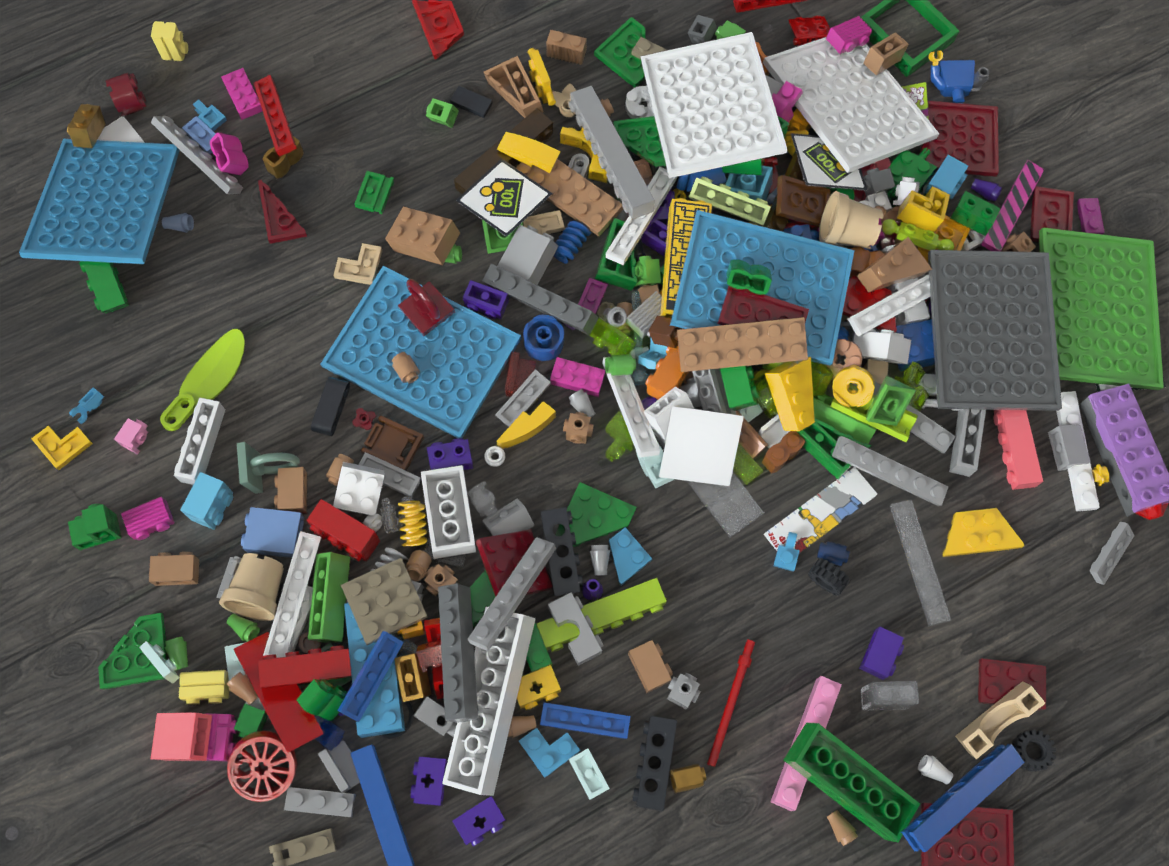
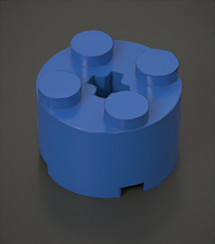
M538 315L525 325L523 332L524 346L529 357L539 361L556 359L564 346V329L562 325L550 315Z

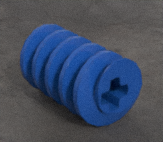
M570 221L559 236V239L555 242L558 248L553 256L560 262L568 264L567 259H574L573 254L579 252L577 248H582L583 244L581 242H586V236L591 235L590 230L580 222Z

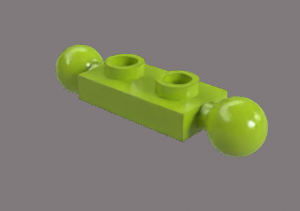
M886 219L882 223V232L887 235L896 233V239L902 241L909 237L915 246L927 250H935L936 248L938 250H954V243L950 239L938 240L939 235L933 231L924 230L901 222L900 226H898L893 219Z

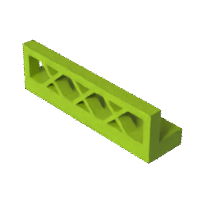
M849 383V390H858L857 386ZM873 394L871 400L861 407L843 406L833 397L830 407L904 442H907L910 430L918 417L917 414L905 410L897 426L868 422L866 420L867 411L876 395Z

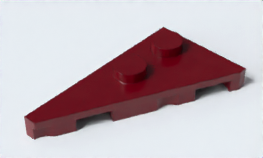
M258 180L269 243L307 237L305 229L299 225L295 217L288 212L284 204L272 193L268 185L262 182V180Z

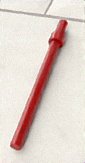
M747 640L743 654L739 656L737 662L739 666L707 765L712 767L716 766L746 670L751 665L752 659L750 657L755 642L752 640Z

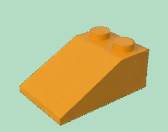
M945 215L944 221L934 233L939 235L938 240L950 239L954 243V250L961 251L970 228ZM917 246L916 248L928 263V252L930 250Z

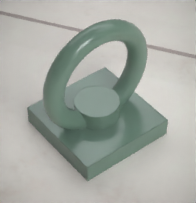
M246 442L237 443L240 484L255 494L263 493L262 475L278 474V468L298 467L300 464V459L296 455L290 453L260 455L258 451ZM272 461L289 462L277 466H264V463Z

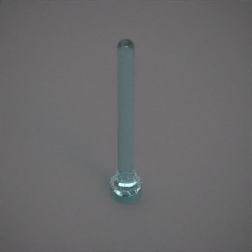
M638 291L632 292L633 311L640 306ZM634 331L636 371L632 375L634 385H646L648 374L644 370V365L638 364V358L643 354L642 339Z

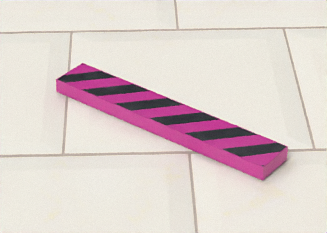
M1027 160L1002 204L993 226L981 243L983 247L990 251H1001L1044 171L1043 168Z

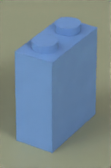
M250 507V512L245 517V526L247 528L246 533L242 535L241 546H243L247 553L292 558L299 533L303 530L305 517L301 512Z

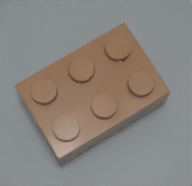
M403 207L385 239L394 252L443 265L460 232L451 219Z

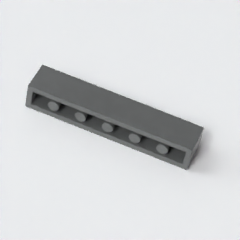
M494 264L490 265L482 280L489 287L505 292L509 297L546 315L553 316L556 320L589 336L599 318L592 311Z
M458 583L438 587L445 721L461 723L478 720L474 645L468 641L469 636L473 632L470 587Z

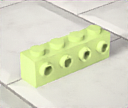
M706 177L696 178L689 195L690 199L711 203L713 208L759 226L764 225L771 206L767 205V201L759 198L755 201L749 198V194L738 191V193L730 191L731 187L723 184L719 186L714 185L712 180Z

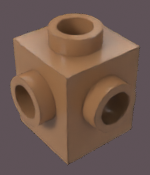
M1025 232L1017 236L1014 233L1007 238L1006 244L1000 252H1031L1036 246Z
M581 412L570 413L569 420L565 419L563 431L566 432V440L577 444H586L587 437H591L594 425L590 424L591 417H587L586 414Z
M439 564L435 568L432 566L426 572V579L424 580L427 585L426 589L434 596L439 594L438 587L459 584V581L453 576L455 574L453 570L446 565L442 567Z

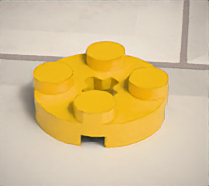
M850 365L841 369L835 375L832 386L833 395L843 406L861 407L867 404L873 397L875 382L867 370L857 365ZM849 383L858 384V390H849Z

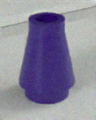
M976 178L971 189L988 201L992 200L995 202L1002 187L998 186L999 184Z
M590 579L584 583L582 594L586 599L594 601L602 596L603 587L596 579ZM590 585H593L594 587H597V588L594 589V590H592V589L589 588V586H590Z

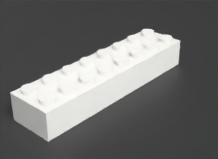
M513 613L489 651L476 646L474 657L478 720L457 723L442 784L479 795L494 796L535 618Z

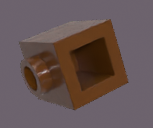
M656 316L648 331L654 344L676 348L678 344L677 330L682 328L670 325L672 317Z

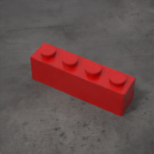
M344 646L330 647V651L322 652L321 648L308 650V654L299 655V651L285 653L286 657L276 658V654L265 655L263 660H258L261 689L312 682L313 679L321 681L322 679L330 680L351 677L349 649H344Z

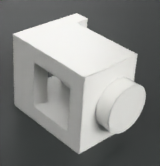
M903 177L900 185L896 187L898 200H894L893 205H901L911 190L918 193L920 182H914L915 178Z

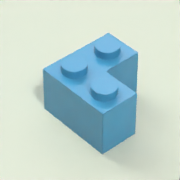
M947 155L924 193L927 194L933 186L949 194V198L953 199L967 177L965 171L968 165Z

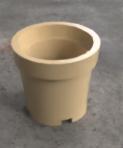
M835 191L830 196L821 218L819 240L820 242L832 245L841 243L870 249L869 245L874 246L879 237L882 225L878 223L879 218L883 219V212L881 209L849 199L848 195Z
M246 553L241 559L229 588L224 590L219 604L226 610L242 617L260 621H271L274 619L277 610L275 602L284 570L283 565L267 556L264 559L257 558L258 554Z

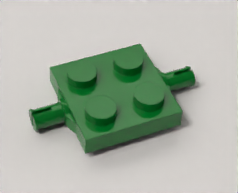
M924 148L919 155L906 150L896 157L888 167L891 170L895 187L887 193L889 197L895 198L896 187L900 185L903 177L915 178L914 182H920L919 191L923 188L937 168L925 160L931 153L929 149Z

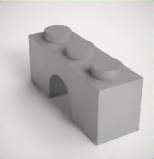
M571 592L548 604V609L558 627L566 623H572L578 627L580 634L577 639L568 643V647L579 666L602 654L601 647L604 645L598 634L594 636L591 630L593 624L589 616L584 617L581 611L583 605L578 596L574 597Z

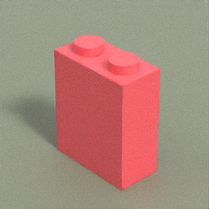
M157 713L151 759L164 761H206L212 715L202 713Z

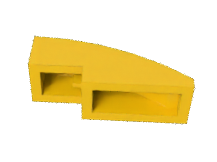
M505 132L497 150L530 167L535 165L548 173L551 172L560 154V151L546 144Z
M544 401L530 416L523 411L497 440V446L504 449L533 437L556 418V411Z

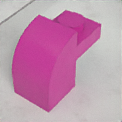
M786 81L777 94H772L777 116L783 118L788 123L794 116L792 107L803 94L802 89Z

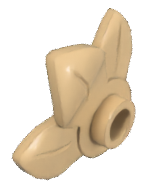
M572 84L567 85L562 93L553 91V96L556 100L554 105L559 107L560 113L565 117L576 115L575 112L572 113L571 110L566 109L569 108V101H571L570 93L576 91Z

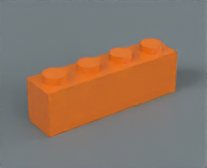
M678 344L676 348H667V355L664 359L661 358L658 361L656 372L654 375L650 374L646 381L647 394L658 400L675 386L679 388L689 371L681 372Z

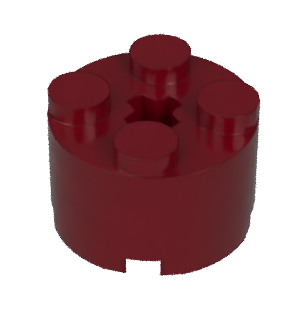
M127 72L106 80L107 87L111 86L113 90L109 92L118 112H121L122 117L144 110L147 107L143 91H138V81L134 73L130 74Z

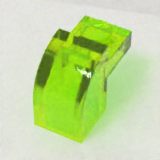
M912 361L911 365L905 370L904 377L895 376L894 379L916 390L909 405L920 412L929 394L923 386L918 385L925 371L920 364Z
M618 411L606 425V433L615 439L606 450L605 457L611 462L615 458L619 459L625 452V448L630 452L634 448V443L623 415Z

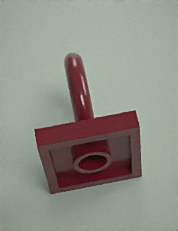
M414 279L407 280L406 285L411 296L401 302L398 307L418 331L425 336L454 314L455 310L430 281L421 286Z

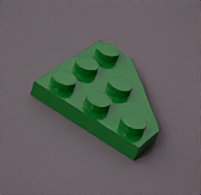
M631 17L594 51V56L632 87L636 88L645 80L641 59L631 54L640 37L645 38V27Z
M654 116L614 121V127L627 149L655 167L666 166Z
M580 482L567 508V512L571 511L573 524H569L570 533L574 532L576 538V545H573V547L601 538L614 531L628 528L637 507ZM559 525L556 536L564 534L565 528L563 525Z
M157 613L138 617L131 630L121 638L113 648L114 651L98 667L100 689L105 690L165 679L139 648L146 641L152 646L157 644L165 652L163 657L167 660V652L164 648L166 647L164 614Z

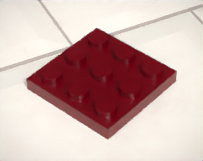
M531 529L484 537L476 541L495 596L498 595L535 540ZM545 566L526 595L547 591L553 587Z

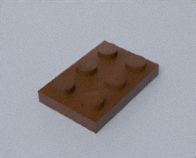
M781 175L778 177L776 215L820 227L825 206L830 198V189L821 186H809L804 181Z

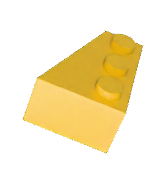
M808 357V360L785 362L764 373L784 430L801 431L815 423L811 357Z

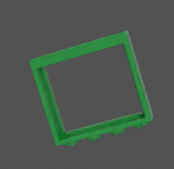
M884 0L861 17L867 23V26L872 28L869 41L873 45L889 36L873 20L900 0ZM929 0L906 1L938 30L943 37L914 59L906 52L904 53L901 61L894 65L906 77L930 61L929 54L934 51L935 57L937 51H943L950 46L959 33L956 26L948 21Z

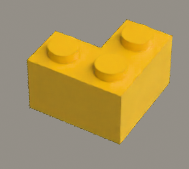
M933 186L925 196L911 190L900 205L897 219L907 224H913L918 228L935 232L944 221L950 195Z

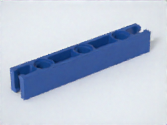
M371 744L351 752L350 754L388 866H415L375 746Z
M1008 744L1006 747L998 745L901 833L914 851L921 849L922 852H927L1025 762L1012 744Z

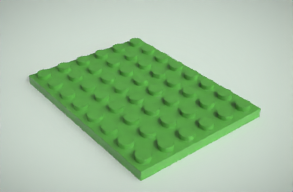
M1051 228L1039 230L1040 252L1049 253L1060 380L1116 386L1129 384L1130 387L1153 390L1164 388L1154 242Z

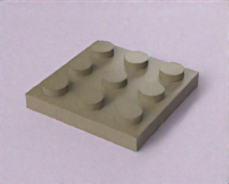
M402 558L341 585L366 645L376 642L382 631L393 634L428 618Z

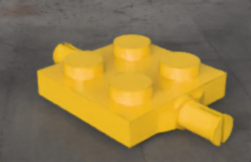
M531 48L527 51L531 59L529 60L531 69L529 71L530 79L536 84L535 90L538 98L541 97L543 104L548 103L549 106H552L556 103V100L551 90L550 78L539 51Z

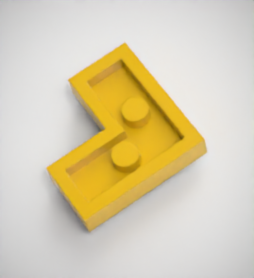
M47 426L32 438L34 443L57 470L63 468L93 444L78 427L63 439H60L50 426Z

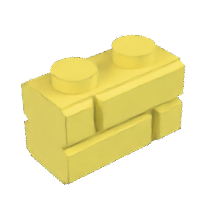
M155 21L153 23L151 37L162 59L183 61L185 54L188 53V44L183 40L182 31H179L177 25L172 22L164 24V22Z
M228 671L181 672L179 683L180 700L186 701L187 705L200 704V700H208V703L211 704L222 703V699L229 698V686L227 685L229 682Z

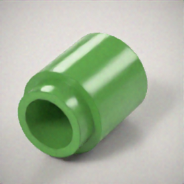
M631 354L606 357V373L612 376L632 375L633 371L636 370V360L632 358Z

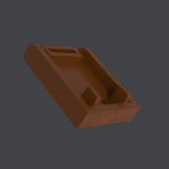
M379 416L378 421L385 425L383 427L375 423L364 443L371 450L363 447L361 453L365 454L366 452L407 471L424 439L423 434L388 418ZM408 442L413 443L406 459L402 458L401 455Z

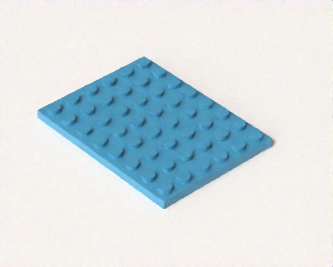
M63 139L19 251L21 257L144 264L180 150L174 144L100 140L96 141L93 148L74 147L71 139Z
M697 210L670 325L683 329L721 326L717 322L729 286L726 273L730 260L738 259L750 265H763L771 270L772 277L768 293L764 295L809 309L805 323L808 357H811L813 362L831 366L833 364L855 250Z
M383 266L324 357L321 366L454 437L463 438L520 342L521 335L444 297L454 308L455 313L427 335L423 336L398 307L401 302L411 296L406 285L409 278ZM401 352H406L407 355H410L420 371L418 379L413 383H403L392 366L393 357Z

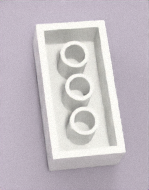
M463 465L422 471L421 477L434 559L475 553L476 548Z

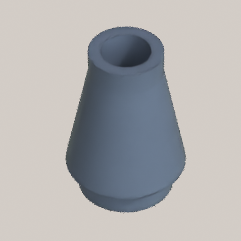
M182 213L163 217L162 226L164 229L187 233L193 229L194 220L191 215Z

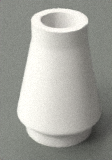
M925 755L920 760L918 770L921 771L923 776L945 784L950 783L953 773L934 756Z

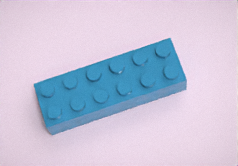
M346 603L344 606L353 684L376 642L366 645L350 605ZM395 660L392 662L360 721H356L357 735L361 738L405 731L402 698L399 690L400 685Z

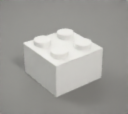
M874 329L857 337L856 333L854 334L853 342L860 348L863 359L908 364L911 340L904 338V334L894 333L891 330L876 332Z
M343 462L333 506L339 509L375 516L384 479V470Z

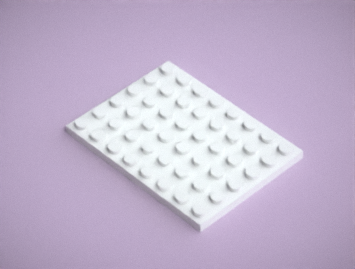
M752 32L641 56L669 178L787 153V146Z
M825 37L765 57L763 64L776 81L783 85L788 81L802 89L803 94L795 103V106L847 173L937 139L939 132L887 69L875 75L863 64L870 50L867 44L855 47L851 52H844L840 55Z

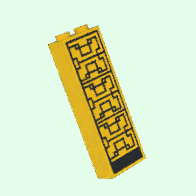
M684 198L672 199L668 215L660 316L672 317L696 211L700 210L711 213V203L701 200L687 201Z

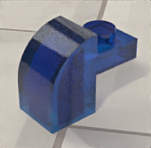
M314 715L324 733L315 739L325 748L332 751L342 741L345 731L334 722L326 720L319 715Z

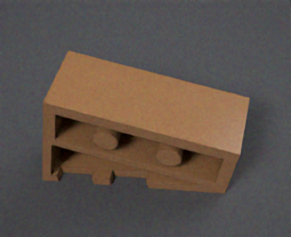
M518 56L484 71L488 84L524 118L536 108L542 113L544 112Z
M907 237L893 246L857 275L867 291L872 292L896 283L918 278L932 270V268L910 238Z

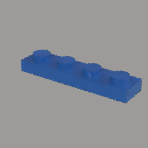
M382 631L337 711L357 722L360 721L404 642L388 632Z
M544 703L540 725L627 739L630 716Z

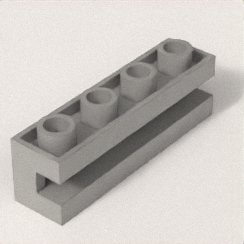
M720 368L692 371L703 411L737 415L736 411L729 408Z

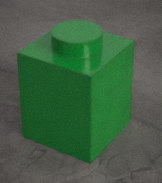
M244 704L234 729L240 731L238 735L240 737L262 731L268 715L264 710Z

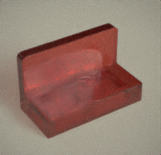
M511 353L505 385V396L511 397L532 374L536 366L535 361L520 359V353Z

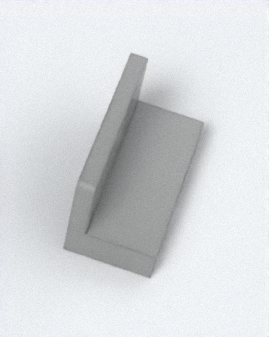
M1080 424L1061 425L1048 432L1058 471L1066 470L1074 465L1090 463Z
M515 499L482 520L492 536L528 530L534 526L527 509L518 499Z
M341 741L329 750L324 749L318 753L342 793L347 792L360 783L350 754L351 751L345 741Z

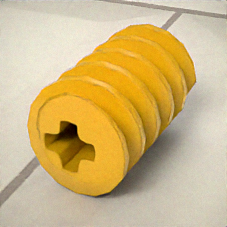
M420 501L399 502L398 505L404 507V509L398 511V513L405 515V518L399 520L400 523L405 524L404 527L399 528L400 531L406 532L405 535L400 536V539L406 540V543L402 544V546L425 544L427 538L423 537V535L427 531L422 527L426 525V521L421 520L426 517V514L421 512V510L425 509V505L420 503Z

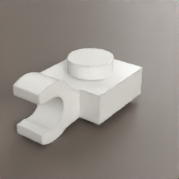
M885 191L868 195L865 200L860 201V203L873 208L875 206L884 207L886 211L892 208Z

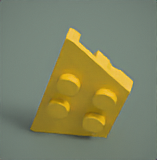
M997 508L956 512L953 515L952 527L948 533V541L943 551V557L1018 549L1024 547V543Z

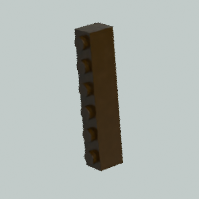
M536 108L508 133L542 142L552 136L553 122ZM502 138L454 179L455 189L459 193L463 194L501 159L513 167L517 163H521L497 150Z

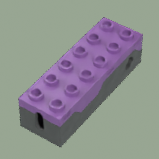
M1126 384L1091 394L1079 406L1104 465L1108 469L1110 479L1126 516L1138 514L1148 520L1163 516L1169 504V473L1130 385Z

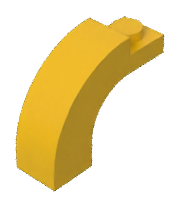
M562 127L560 143L583 149L591 157L588 178L607 183V172L601 168L598 155H594L590 140L587 141L584 136L583 127L581 131Z

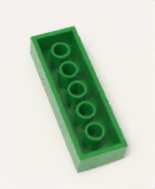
M806 722L783 760L884 840L899 843L903 835L901 832L909 825L920 803L819 723Z

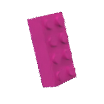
M243 68L221 76L241 120L262 112L260 101Z
M557 357L550 382L552 385L574 391L582 389L584 393L587 392L589 395L599 397L605 370Z

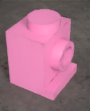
M128 418L114 440L138 455L140 451L137 448L145 442L147 437V425L138 419L134 422Z

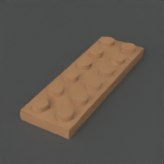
M558 159L550 173L535 165L530 167L522 162L516 167V169L553 193L547 198L549 202L577 222L585 225L597 236H600L623 210L622 203Z
M804 317L677 330L681 372L808 360Z

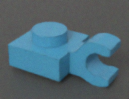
M200 100L193 104L196 108L195 111L199 114L198 118L213 132L227 121L226 117L213 105L207 108Z
M92 388L78 402L80 404L73 408L69 414L74 417L77 413H81V417L77 421L80 424L84 423L87 420V411L90 412L92 409L99 407L104 396Z
M789 532L785 546H778L773 566L794 572L800 551L793 549L797 538L796 533Z

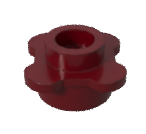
M363 408L357 409L356 418L352 421L353 426L370 430L373 419L376 418L375 412L364 411Z

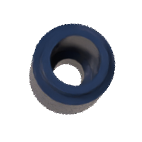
M821 541L817 558L842 566V563H847L850 551L846 550L847 546Z

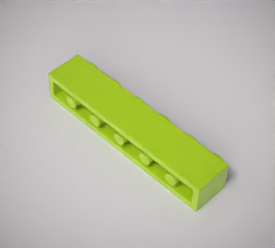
M655 578L584 605L581 611L584 617L589 616L593 624L591 630L594 636L603 633V629L611 626L612 629L624 625L623 621L628 619L632 621L641 619L646 612L651 611L652 614L663 610V606L667 601L658 579ZM554 618L537 623V628L547 651L551 649V652H555L564 648L563 644L574 641L580 634L576 625L566 623L558 627Z

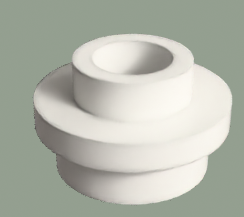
M492 446L485 452V461L490 466H500L505 460V452L498 446ZM497 454L499 458L493 460L491 456Z
M375 514V516L368 515L363 524L376 532L382 526V516L379 514Z

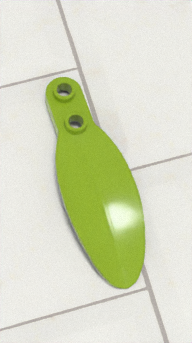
M232 329L224 334L190 370L182 383L179 395L160 417V421L166 430H178L194 412L199 398L215 399L232 381L240 366L245 348L244 335L240 330ZM185 404H189L187 408H183ZM171 420H176L173 424L169 423Z

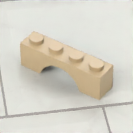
M1022 681L955 737L967 752L977 759L994 745L995 738L1004 728L1016 720L1029 717L1043 706L1045 702L1031 685Z

